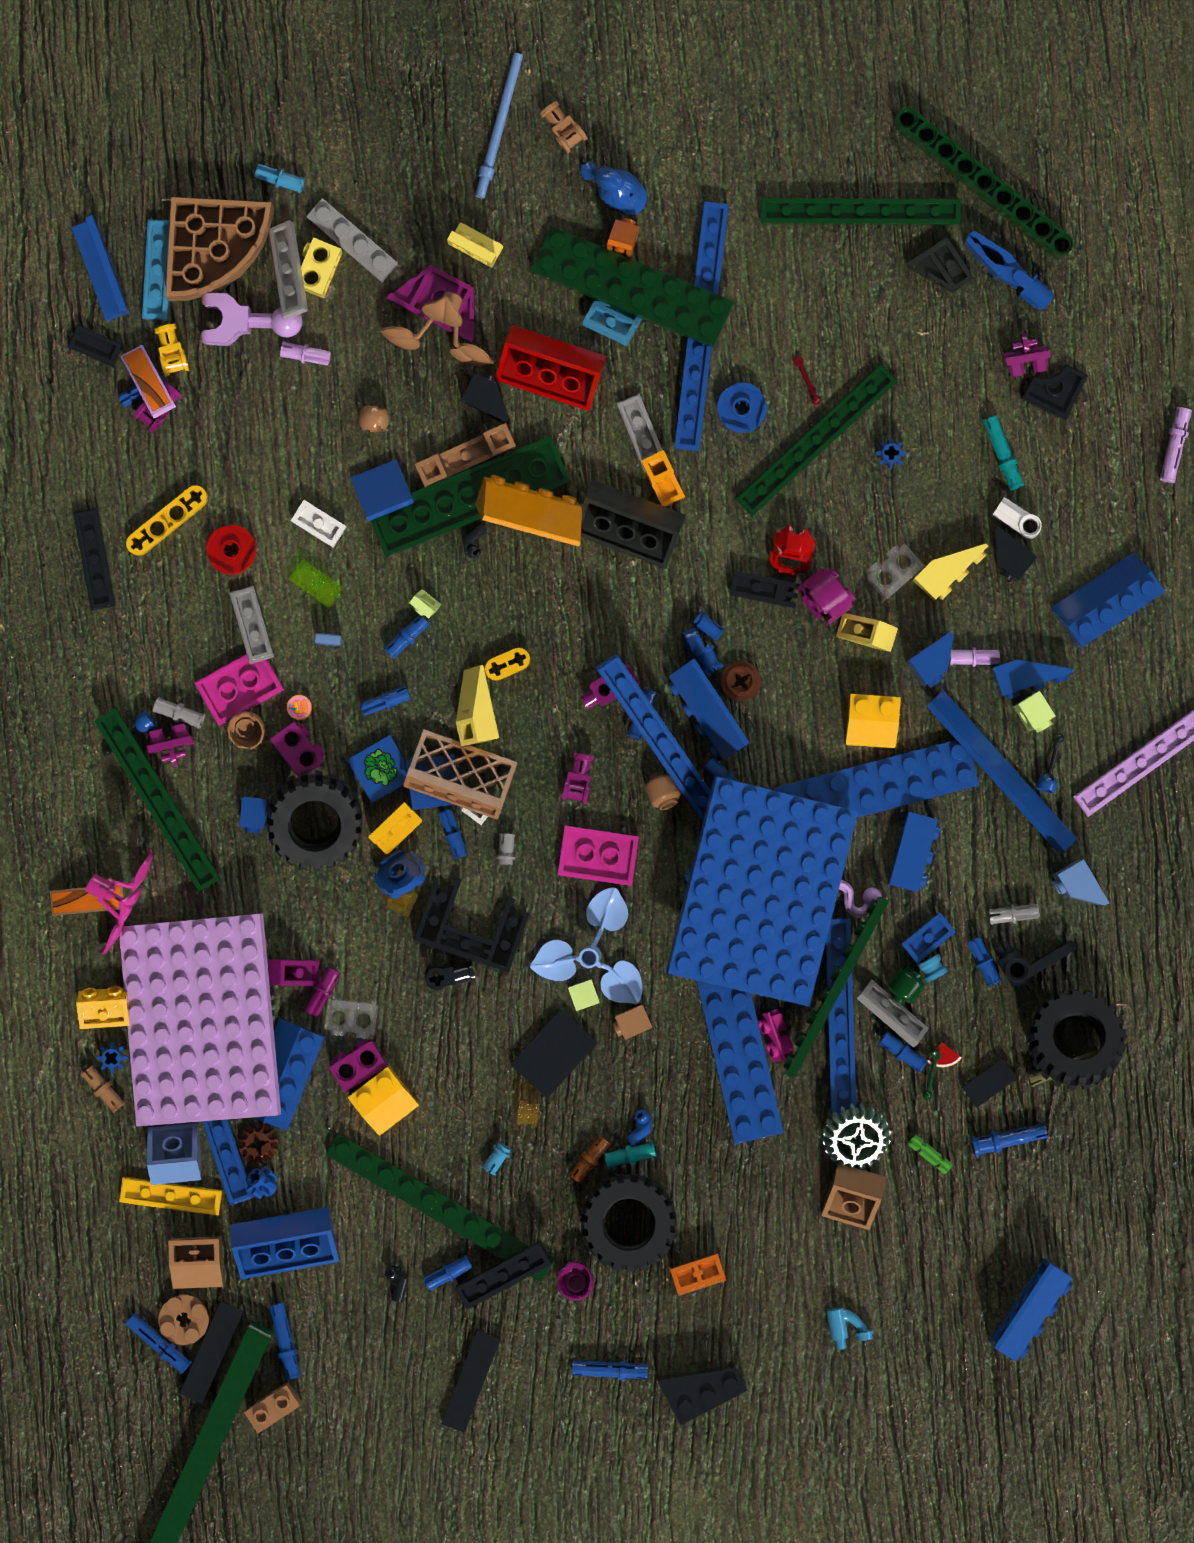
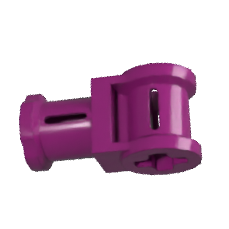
M168 382L164 384L173 402L183 397ZM144 402L135 411L133 417L135 419L139 418L149 427V432L153 433L163 424L171 412L168 411L151 420L146 413L152 418L153 416Z
M572 752V757H574L572 770L568 772L565 780L562 800L567 798L578 800L586 805L591 777L588 774L594 756ZM583 761L582 770L579 773L580 763ZM570 790L582 791V793L572 792Z

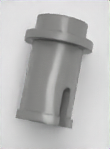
M499 834V853L496 856L498 864L513 865V860H515V857H513L515 835Z

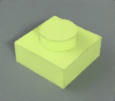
M423 589L414 595L409 602L418 614L430 618L442 605Z

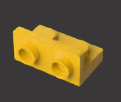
M404 802L368 838L385 854H389L422 823V819Z
M119 986L98 990L87 988L78 992L76 1006L80 1029L130 1026L128 993L124 992V988Z

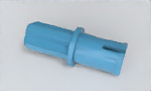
M258 164L255 170V178L275 184L276 188L281 186L301 193L305 183V178L286 173L284 169L280 171Z

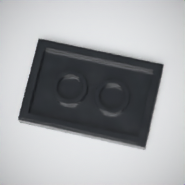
M560 1009L511 1063V1066L548 1099L598 1042Z

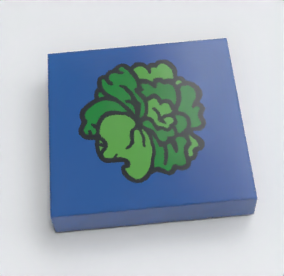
M391 735L347 760L372 803L404 785L407 776L405 759Z

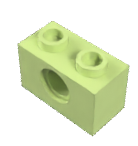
M1040 691L1033 693L1013 706L1029 732L1032 730H1036L1037 733L1043 731L1053 724L1051 719L1056 717Z

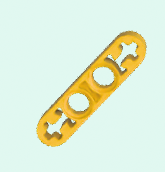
M197 485L186 489L127 538L126 547L128 551L137 556L146 554L206 505L208 501L206 491ZM193 491H195L196 493L202 492V495L200 496V499L202 501L200 503H197L196 501L192 502L189 505L191 508H193L190 512L188 511L187 507L182 502H180L183 498L186 502L190 501L192 499L191 493ZM174 506H180L184 510L183 517L179 520H174L170 516V510ZM159 521L164 525V532L156 536L151 532V525ZM146 530L147 534L152 539H154V541L150 543V541L146 539L142 543V546L144 547L142 550H139L138 548H135L133 550V540L135 538H137L138 540L143 539L145 535L142 534V532Z

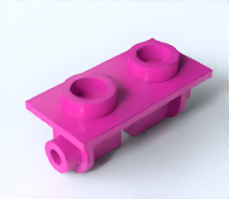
M774 1009L768 1013L757 1015L759 1029L765 1037L767 1043L766 1050L773 1063L786 1060L789 1054L793 1055L792 1051H794L789 1034L781 1037L779 1032L787 1029L782 1013H779L778 1009Z

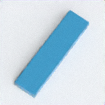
M148 219L142 319L168 321L169 301L166 298L170 220Z

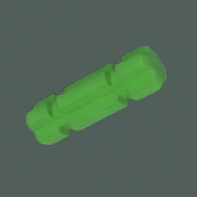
M914 1135L909 1140L908 1145L915 1151L918 1150V1153L933 1166L936 1165L937 1169L943 1174H946L951 1169L952 1163L946 1158L943 1159L939 1152L928 1143H924V1140L918 1135Z

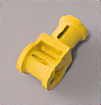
M167 324L154 329L155 334H158L161 347L158 349L165 377L169 376L172 372L190 370L185 351L176 337V324Z

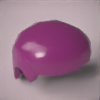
M568 1262L558 1272L557 1287L561 1295L571 1301L583 1300L592 1292L595 1277L591 1269L581 1262Z

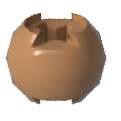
M364 406L358 416V422L363 431L384 432L390 421L387 410L385 408H378V406Z

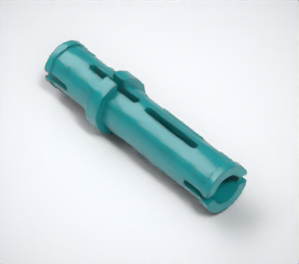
M998 416L984 420L983 424L1000 463L998 468L1000 471H1003L1009 490L1012 491L1024 486L1025 484L1017 468L1018 461L1013 458Z

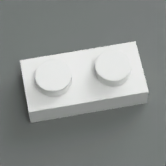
M303 500L291 519V522L333 548L347 528L344 524Z

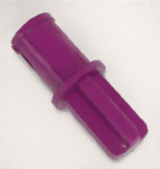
M329 967L326 968L318 986L314 987L316 991L306 1007L307 1013L316 1017L319 1015L327 998L332 997L331 992L341 976L340 973Z

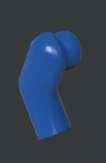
M639 1110L635 1114L636 1129L626 1137L633 1147L651 1133L652 1118L648 1111Z

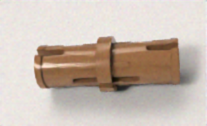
M93 1065L81 1074V1077L95 1091L94 1095L96 1097L100 1096L113 1113L125 1104L112 1089L111 1082H106Z

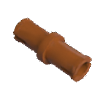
M598 1135L586 1153L583 1152L580 1155L582 1157L572 1172L569 1173V1176L582 1185L593 1167L599 1165L598 1160L611 1144Z

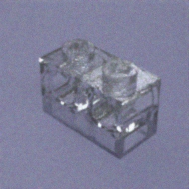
M896 544L886 553L889 558L881 564L877 561L867 570L870 575L866 580L885 601L925 566L906 544L901 547ZM898 556H906L909 559L908 568L902 569L897 566L896 559ZM886 572L890 575L891 582L889 585H881L878 582L877 577L879 573Z
M328 999L325 1029L330 1030V1035L345 1036V1032H353L356 1038L370 1039V1034H376L379 1004ZM335 1011L345 1013L346 1021L344 1024L338 1025L333 1021L332 1016ZM362 1013L369 1015L371 1018V1024L366 1028L361 1027L357 1022L358 1016Z

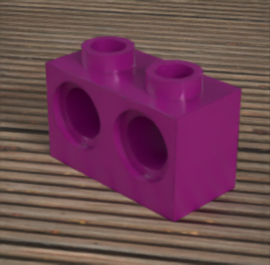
M293 722L270 740L298 777H300V772L308 771V775H310L326 763L323 759L326 754L318 743L313 746L308 737L311 734L303 723L298 726L296 722ZM295 732L299 736V742L291 747L286 743V737L289 733ZM306 752H310L314 756L313 764L308 767L301 763V757Z
M364 1039L352 1046L355 1051L346 1056L343 1052L332 1059L333 1065L329 1069L344 1093L388 1066L373 1040L367 1042ZM364 1051H371L375 1055V1060L372 1064H365L362 1061L361 1055ZM343 1064H349L353 1067L354 1072L351 1077L346 1078L341 1075L340 1067Z

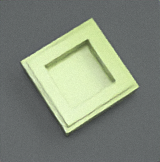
M592 979L568 987L576 1011L600 1003Z

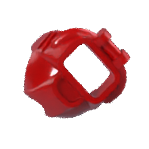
M790 524L778 533L774 531L769 561L778 570L777 574H785L791 576V578H796V574L808 571L812 564L811 559L817 540L811 537L807 528L800 534H795ZM778 557L802 561L799 567L787 566L780 563Z

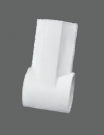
M1005 497L992 515L1018 532L1025 539L1035 538L1042 527L1041 521L1037 516L1028 513ZM1033 521L1036 524V531L1033 533L1026 532L1023 529V523Z

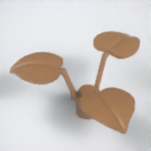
M445 292L442 298L423 305L422 311L429 319L417 334H413L406 328L394 326L381 328L379 331L394 345L403 349L414 350L420 347V342L417 339L421 338L433 321H439L454 327L453 344L455 347H451L450 353L458 361L478 367L491 365L495 361L491 360L490 356L481 348L468 343H459L458 329L462 325L463 320L458 312L463 300L460 296L451 292Z

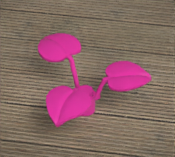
M149 848L147 859L139 868L135 878L129 883L115 881L111 878L106 880L94 874L85 889L86 892L97 897V901L115 917V927L109 936L106 946L98 950L103 955L119 938L125 920L140 896L142 888L139 886L148 874L153 852ZM113 885L132 888L131 891L133 893L124 899L114 893L116 888ZM111 898L119 901L120 915L105 899L109 901Z

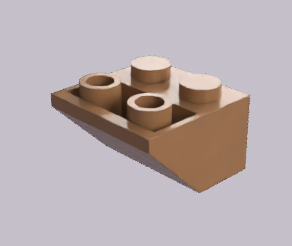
M222 1236L171 1238L168 1241L169 1268L173 1289L223 1287Z

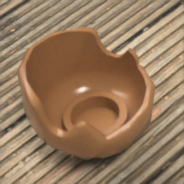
M238 712L229 720L227 727L228 737L237 748L252 750L264 738V722L255 713Z

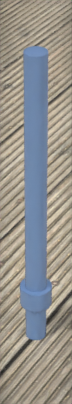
M519 53L513 54L483 166H480L478 173L480 179L475 194L478 198H485L489 180L493 179L495 171L493 166L523 55Z

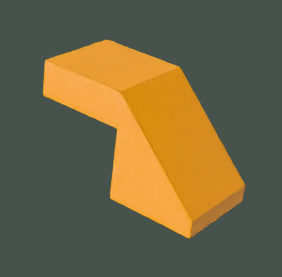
M664 450L641 460L661 506L667 507L685 498Z

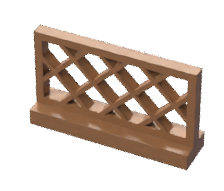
M423 729L403 787L498 820L518 762L470 745L461 746V743L456 740ZM425 739L435 741L439 748L428 753L424 746ZM455 748L460 751L463 757L452 761L447 750ZM442 753L447 763L436 767L431 757ZM476 756L483 758L486 765L475 769L470 759ZM425 759L431 767V770L426 772L415 769L416 764ZM465 761L470 772L459 775L454 765ZM503 765L510 768L507 775L499 777L494 767ZM450 767L455 778L451 780L443 779L439 772ZM489 769L494 780L483 784L478 774ZM474 776L479 786L471 789L466 787L463 780ZM497 784L502 792L500 798L491 796L486 788Z

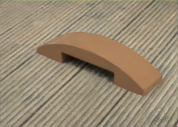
M506 423L484 432L481 436L439 455L436 454L416 463L415 466L424 486L427 487L482 464L512 449L516 445Z

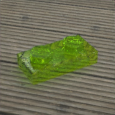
M302 559L289 578L290 581L329 609L344 589L304 559Z

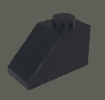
M484 372L481 375L474 373L461 398L462 403L507 424L509 421L498 386L494 383L495 378Z
M997 526L992 532L996 566L1001 570L999 574L1009 582L1012 580L1017 582L1032 565L1037 556Z

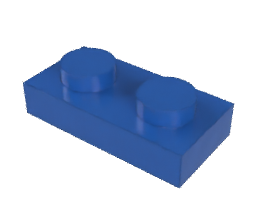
M939 912L902 942L901 945L912 959L919 963L956 931Z

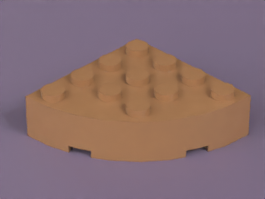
M171 197L166 298L168 301H187L201 298L203 294L215 293L238 279L253 264L266 242L273 217L274 207L272 203Z

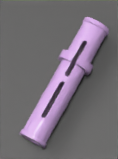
M1176 407L1174 422L1168 432L1170 437L1159 478L1161 481L1175 483L1185 438H1188L1189 435L1187 429L1192 413L1191 409Z

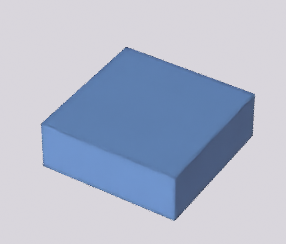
M317 633L315 643L342 647V637L334 634Z

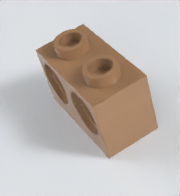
M288 1381L248 1407L244 1414L258 1434L298 1408L302 1400Z

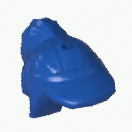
M590 162L581 165L580 172L584 180H595L598 184L599 196L605 206L611 209H618L626 215H636L643 210L647 201L646 190L630 172L622 168L614 169L605 166L597 168L596 164Z

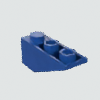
M1014 660L991 668L999 696L1006 695L1008 700L1021 696L1020 690L1029 687L1031 692L1045 688L1044 682L1054 680L1055 684L1069 680L1068 674L1074 672L1071 668L1022 660Z

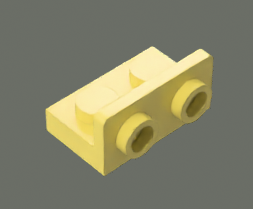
M459 223L455 232L452 231L447 239L448 245L491 268L503 249L502 244L463 223Z

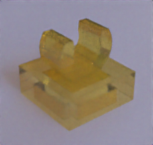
M410 891L397 899L390 897L386 907L409 917L419 894Z

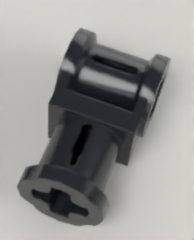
M469 961L467 965L457 967L433 968L426 975V983L433 990H441L445 986L464 982L476 983L472 961ZM434 972L444 976V980L440 981V986H436L434 982L430 983V978L433 977Z

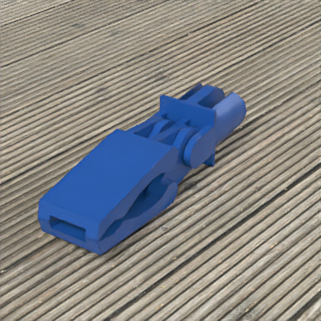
M976 231L968 235L964 246L994 278H998L1012 288L1018 289L1021 292L1018 298H1023L1035 309L1042 310L1049 305L1053 298V293L1036 278L1038 275L1031 279L1027 272L1015 261L1012 254ZM983 249L998 257L1002 265L991 261Z

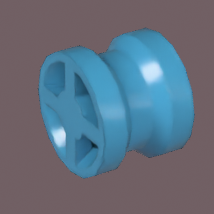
M939 954L917 965L918 969L925 974L924 980L926 983L948 972V969L942 966Z

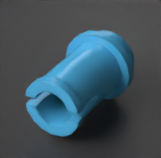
M501 1142L493 1145L494 1150L482 1165V1168L487 1172L490 1171L492 1175L496 1174L506 1157H510L511 1149Z

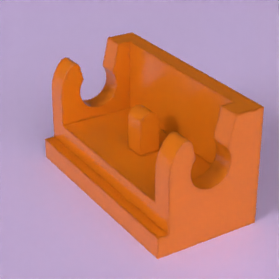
M718 1254L670 1269L679 1296L726 1281Z

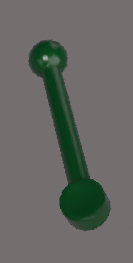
M933 1050L931 1053L932 1065L926 1090L922 1094L926 1100L932 1098L931 1088L937 1061L941 1058L939 1050Z

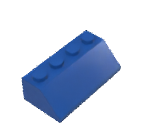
M1132 553L1051 607L1076 647L1080 649L1165 591L1152 571L1135 553Z
M695 659L668 677L671 681L667 684L674 696L679 694L684 701L681 707L688 717L693 715L698 723L695 725L696 730L702 738L707 736L711 742L708 748L715 759L720 757L723 761L749 744L744 733Z
M279 1018L274 1030L281 1115L255 1118L285 1131L289 1130L325 1040V1035Z
M329 1207L230 1225L231 1248L241 1279L340 1262Z
M1044 1258L989 1340L990 1344L1016 1362L1019 1357L1023 1359L1031 1347L1028 1344L1033 1336L1037 1338L1044 1328L1042 1323L1047 1315L1051 1317L1058 1307L1056 1302L1061 1294L1065 1296L1072 1286L1070 1280L1072 1277Z

